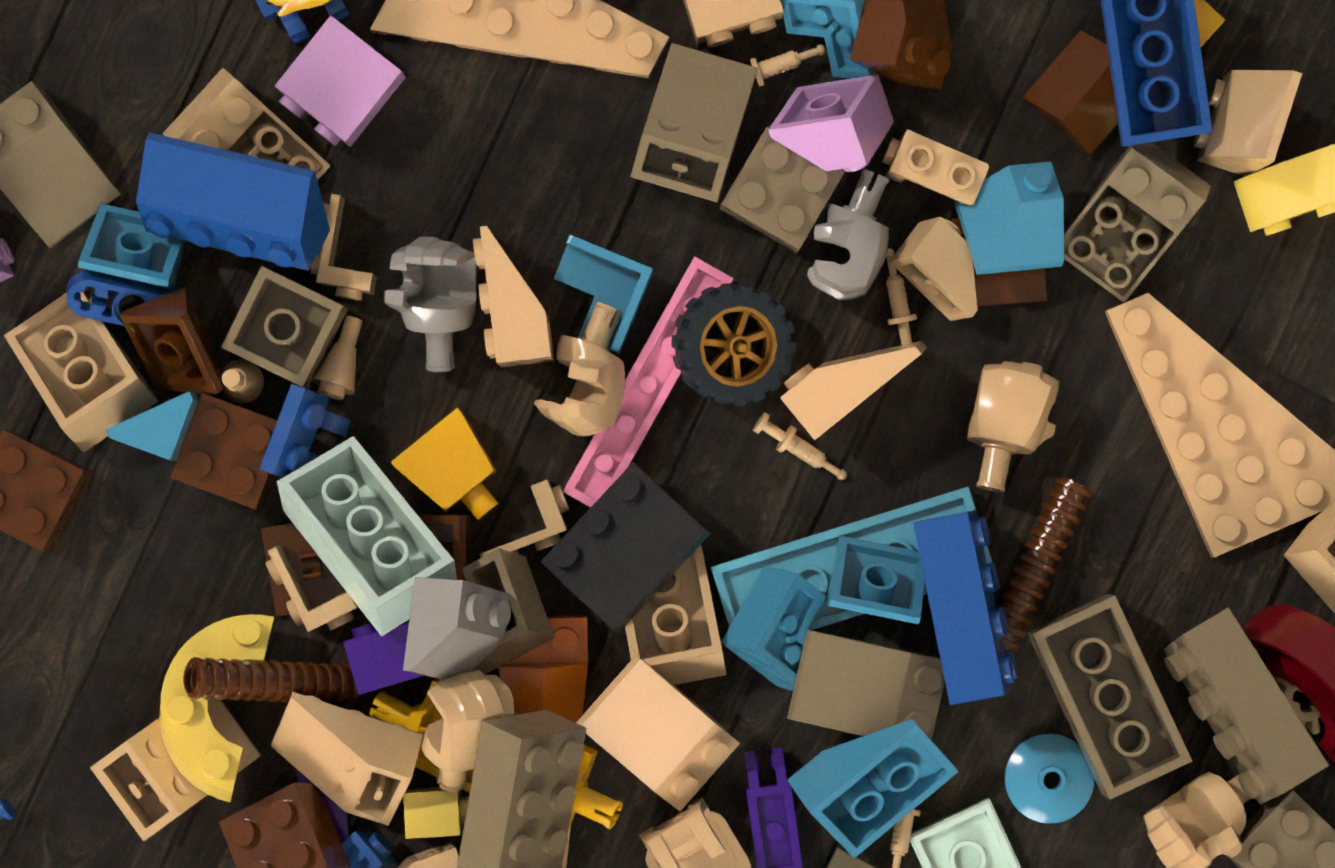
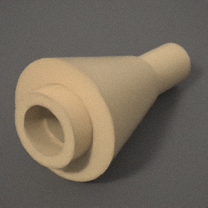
M352 316L345 317L338 342H335L312 379V382L319 386L317 391L319 394L336 400H343L345 394H355L357 350L355 345L363 323L362 320Z
M238 359L228 363L221 372L223 383L221 391L228 400L234 403H249L255 400L263 389L264 378L262 371L256 364L246 359Z

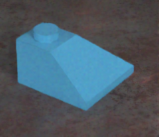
M1051 162L1009 165L984 179L973 205L968 206L954 200L977 275L1062 267L1064 263V198Z

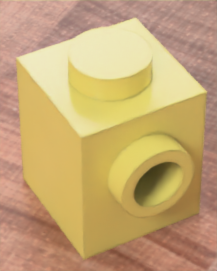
M440 787L407 789L403 796L405 838L460 836L463 832V824H465L469 796L461 797V790L450 792Z

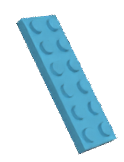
M969 487L954 490L712 566L711 570L729 627L765 566L798 573L827 597L839 535L919 551L913 523L976 510ZM984 546L987 563H992L988 547ZM924 584L923 595L927 594L926 584ZM825 598L808 630H814L865 613L828 606L825 604Z

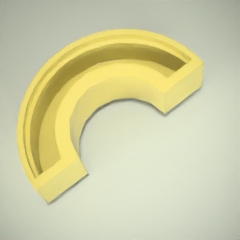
M1335 144L1273 165L1233 182L1250 232L1263 228L1265 235L1269 236L1292 228L1289 219L1316 210L1318 218L1335 213Z
M239 615L217 621L205 627L191 637L178 651L167 670L163 682L160 701V728L167 753L179 772L190 783L206 794L223 801L231 802L243 747L227 741L214 728L208 713L209 700L202 697L198 699L188 697L183 684L184 670L189 660L194 657H199L203 660L206 658L216 660L225 658L229 661L232 659H239L241 661L250 659L255 662L264 660L273 625V616Z

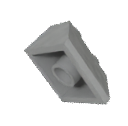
M415 577L403 671L438 679H445L456 676L459 673L472 671L505 639L506 626L511 617L510 594L464 580Z

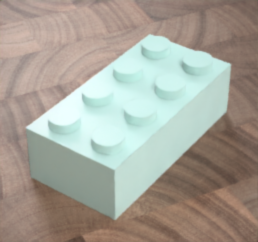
M354 436L277 481L282 508L285 514L381 636L410 619L415 577L457 580L454 559Z

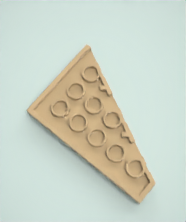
M1146 293L1105 311L1210 557H1217L1317 514L1335 500V450L1153 296Z

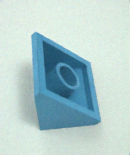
M100 203L79 258L78 268L84 271H93L174 290L185 241L171 237L162 238L146 232L140 213L137 211Z
M189 391L106 429L109 438L170 461H177L201 394Z
M839 535L825 604L831 607L919 624L925 584L919 551Z

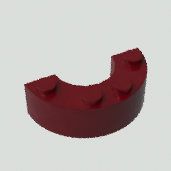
M1288 604L1263 607L1245 623L1242 629L1271 675L1282 678L1297 687L1311 700L1319 711L1325 731L1324 737L1318 742V745L1335 763V627L1313 614Z

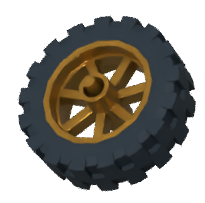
M733 283L721 284L717 288H706L701 291L702 295L700 297H693L685 305L687 310L684 315L679 314L674 326H677L678 329L676 335H672L671 347L675 348L676 356H673L675 367L681 371L683 381L692 387L696 393L719 404L744 406L749 401H761L766 398L765 393L769 390L774 392L782 384L779 380L783 374L788 375L791 369L790 355L795 354L796 349L795 341L791 340V333H794L792 322L786 319L784 315L786 311L783 306L775 302L772 296L763 291ZM730 312H739L733 332H731L722 316ZM751 316L755 319L760 330L742 336L748 317ZM715 322L721 333L717 339L706 338L707 332ZM762 339L760 356L750 351L751 342ZM704 346L717 347L720 352L708 364ZM730 356L732 377H725L715 373V370ZM747 357L755 362L752 368L741 375L740 358Z

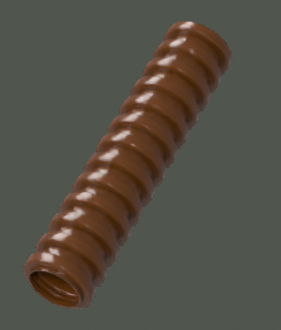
M1056 477L1054 481L1057 485L1056 490H1050L1048 496L1051 497L1049 503H1044L1042 507L1046 511L1043 516L1038 515L1036 519L1039 522L1038 528H1032L1030 533L1033 535L1031 541L1025 542L1024 546L1028 549L1025 554L1020 553L1018 557L1021 560L1020 566H1014L1012 571L1015 573L1013 580L1008 579L1006 583L1010 587L1007 592L1002 591L1000 595L1003 598V602L1001 605L996 604V608L1004 607L1009 634H1005V637L1002 638L1004 648L1011 652L1019 651L1020 645L1017 643L1020 638L1025 639L1026 636L1023 630L1026 625L1031 626L1032 620L1029 619L1031 613H1037L1038 607L1035 605L1038 600L1042 601L1044 598V594L1041 592L1044 587L1049 588L1050 582L1047 579L1049 575H1055L1056 569L1053 567L1056 562L1060 563L1063 558L1059 555L1061 550H1067L1068 544L1065 541L1067 537H1073L1075 533L1071 529L1074 524L1078 525L1081 520L1077 517L1079 512H1085L1086 505L1083 503L1085 499H1091L1093 495L1087 487L1065 477Z
M194 657L187 663L183 676L185 691L191 699L202 697L210 700L215 697L218 700L228 698L236 701L241 698L244 701L254 699L256 701L268 700L275 702L280 700L282 702H289L292 692L304 696L317 697L326 703L352 704L359 696L350 664L342 665L335 663L331 665L328 663L317 664L315 662L306 664L303 662L292 663L290 661L280 663L273 660L270 662L265 660L255 662L250 659L244 661L232 659L229 661L225 658L218 660L206 658L203 660L199 657Z

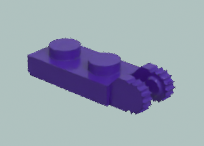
M782 747L772 748L771 754L772 768L775 770L777 784L759 786V764L755 752H744L749 788H746L757 868H803L792 787L787 782Z

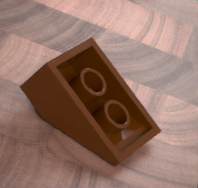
M865 0L850 60L896 84L941 90L944 77L950 68V53L952 49L945 1Z

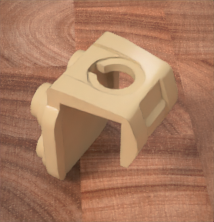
M702 796L688 804V808L655 828L652 826L639 834L647 848L645 860L648 868H752L748 856L725 818L720 813L710 811Z

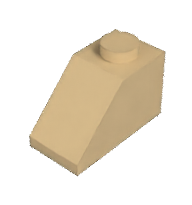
M941 216L919 222L889 262L950 321L973 317L978 310L974 266L967 242L961 237L960 229L954 223L943 219Z

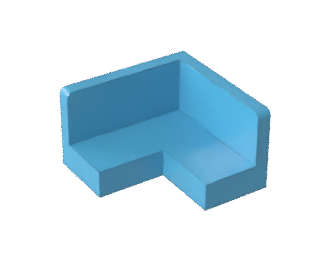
M780 0L787 34L824 37L832 77L852 79L877 75L875 72L850 60L865 0Z
M569 235L566 241L567 247L553 279L594 296L578 335L579 338H582L596 302L607 304L623 313L607 348L610 352L620 355L653 275V268Z
M765 566L721 643L774 685L793 691L806 631L826 596L798 573Z

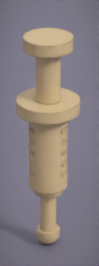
M821 44L816 45V48L799 54L797 51L794 52L792 50L786 52V54L783 53L775 58L772 57L758 63L756 58L750 59L752 66L758 68L755 79H757L759 87L765 85L763 80L770 76L772 77L775 74L778 75L790 69L798 68L802 60L816 55H824L826 52L825 46Z
M888 248L886 259L890 277H887L886 286L893 318L887 319L888 325L898 324L901 345L912 343L909 321L917 320L916 314H910L904 279L897 275L896 268L889 262L895 255L893 249Z
M766 412L757 420L753 431L759 434L763 430L778 440L776 450L780 453L786 449L815 469L823 467L837 476L838 480L846 479L847 473L845 470H840L826 461L825 453L795 434L797 428L791 425L786 431H783L768 421L770 415Z
M913 809L894 825L890 846L891 854H894L892 868H900L901 857L908 853L914 816L920 817L921 811Z

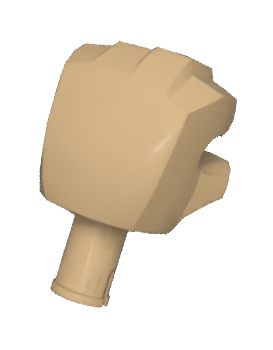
M596 302L582 338L561 335L558 342L556 359L569 367L568 377L577 380L570 397H566L561 405L541 399L534 402V405L537 406L546 418L577 436L595 435L614 426L624 395L625 370L623 361L607 349L623 313L601 302Z
M1003 361L1001 364L984 365L967 435L968 441L985 449L979 481L976 485L977 488L1004 493L1011 455L1031 454L1042 442L1053 436L1056 425L1048 420V416L1056 401L1059 381L1044 373L1041 365Z
M480 670L459 673L456 676L439 680L438 685L428 690V696L441 714L442 719L429 724L426 728L422 751L435 766L439 767L437 784L440 783L439 787L446 791L455 792L465 787L466 771L474 769L482 720L514 715V700L510 688L497 675H484Z
M1206 772L1191 780L1180 791L1143 815L1148 831L1147 835L1156 850V854L1166 868H1208L1211 865V861L1218 855L1224 854L1233 858L1242 851L1240 835L1246 826V814L1243 804L1251 798L1242 789L1238 781V775L1226 782L1222 777Z

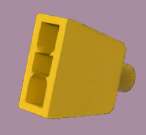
M459 408L452 411L391 461L397 470L445 511H449L462 500L475 518L479 520L499 504L483 485V482L492 476L496 469L465 414Z

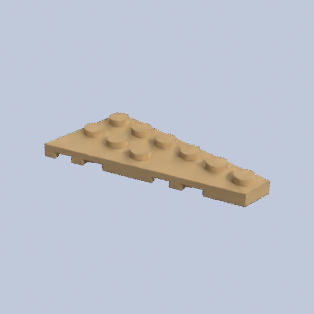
M385 0L370 28L371 33L391 34L409 37L413 40L451 44L467 49L522 58L529 57L548 60L552 63L572 64L648 79L669 41V36L601 0Z

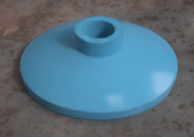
M1039 734L1026 739L1012 752L1005 768V788L1010 801L1024 816L1040 823H1059L1074 817L1086 806L1094 788L1093 774L1079 744L1059 734ZM1048 772H1057L1059 775V783L1054 788H1047L1044 785V776Z

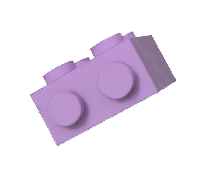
M330 15L275 87L284 95L279 102L294 115L301 118L306 112L319 122L314 130L327 141L336 146L341 140L351 147L406 77L400 69Z

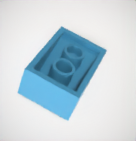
M910 719L821 751L787 781L811 815L855 858L959 771L916 722Z

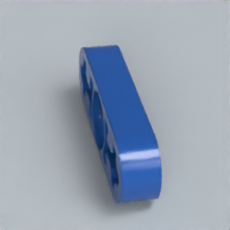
M82 271L75 274L68 282L67 303L70 309L79 316L124 326L120 314L124 311L119 306V302L123 297L137 295L147 302L175 290L93 271ZM86 286L93 287L96 295L91 296L89 302L82 301L81 293H79L84 292ZM108 290L114 291L111 298L112 308L106 307ZM190 297V299H191V301H192V303H193V305H194V307H195V309H196L195 302H194V300Z

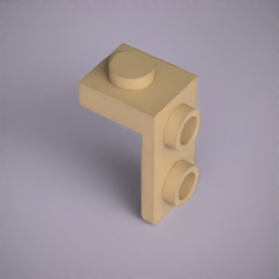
M908 129L901 136L900 141L895 138L891 139L882 163L889 165L885 177L899 183L907 179L968 206L974 204L989 169V165L983 161Z
M331 194L330 204L323 203L330 232L311 265V274H317L316 282L321 286L336 288L335 296L362 300L363 293L374 294L377 277L373 273L334 267L345 199L341 195Z
M549 480L531 486L546 529L479 554L480 558L498 548L519 554L517 549L533 543L537 551L557 544L561 540L559 533L568 530L562 513L568 511L569 507L561 486L558 485L552 488Z
M278 545L268 550L271 559L266 561V566L277 586L284 583L291 597V600L286 602V606L297 626L304 624L309 632L327 623L329 629L333 630L354 619L351 611L358 606L347 592L312 608L282 546Z

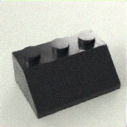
M633 462L540 562L618 634L710 533Z

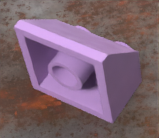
M877 74L797 87L768 131L772 139L825 171L843 169L845 172H854L868 165L894 123L879 75Z

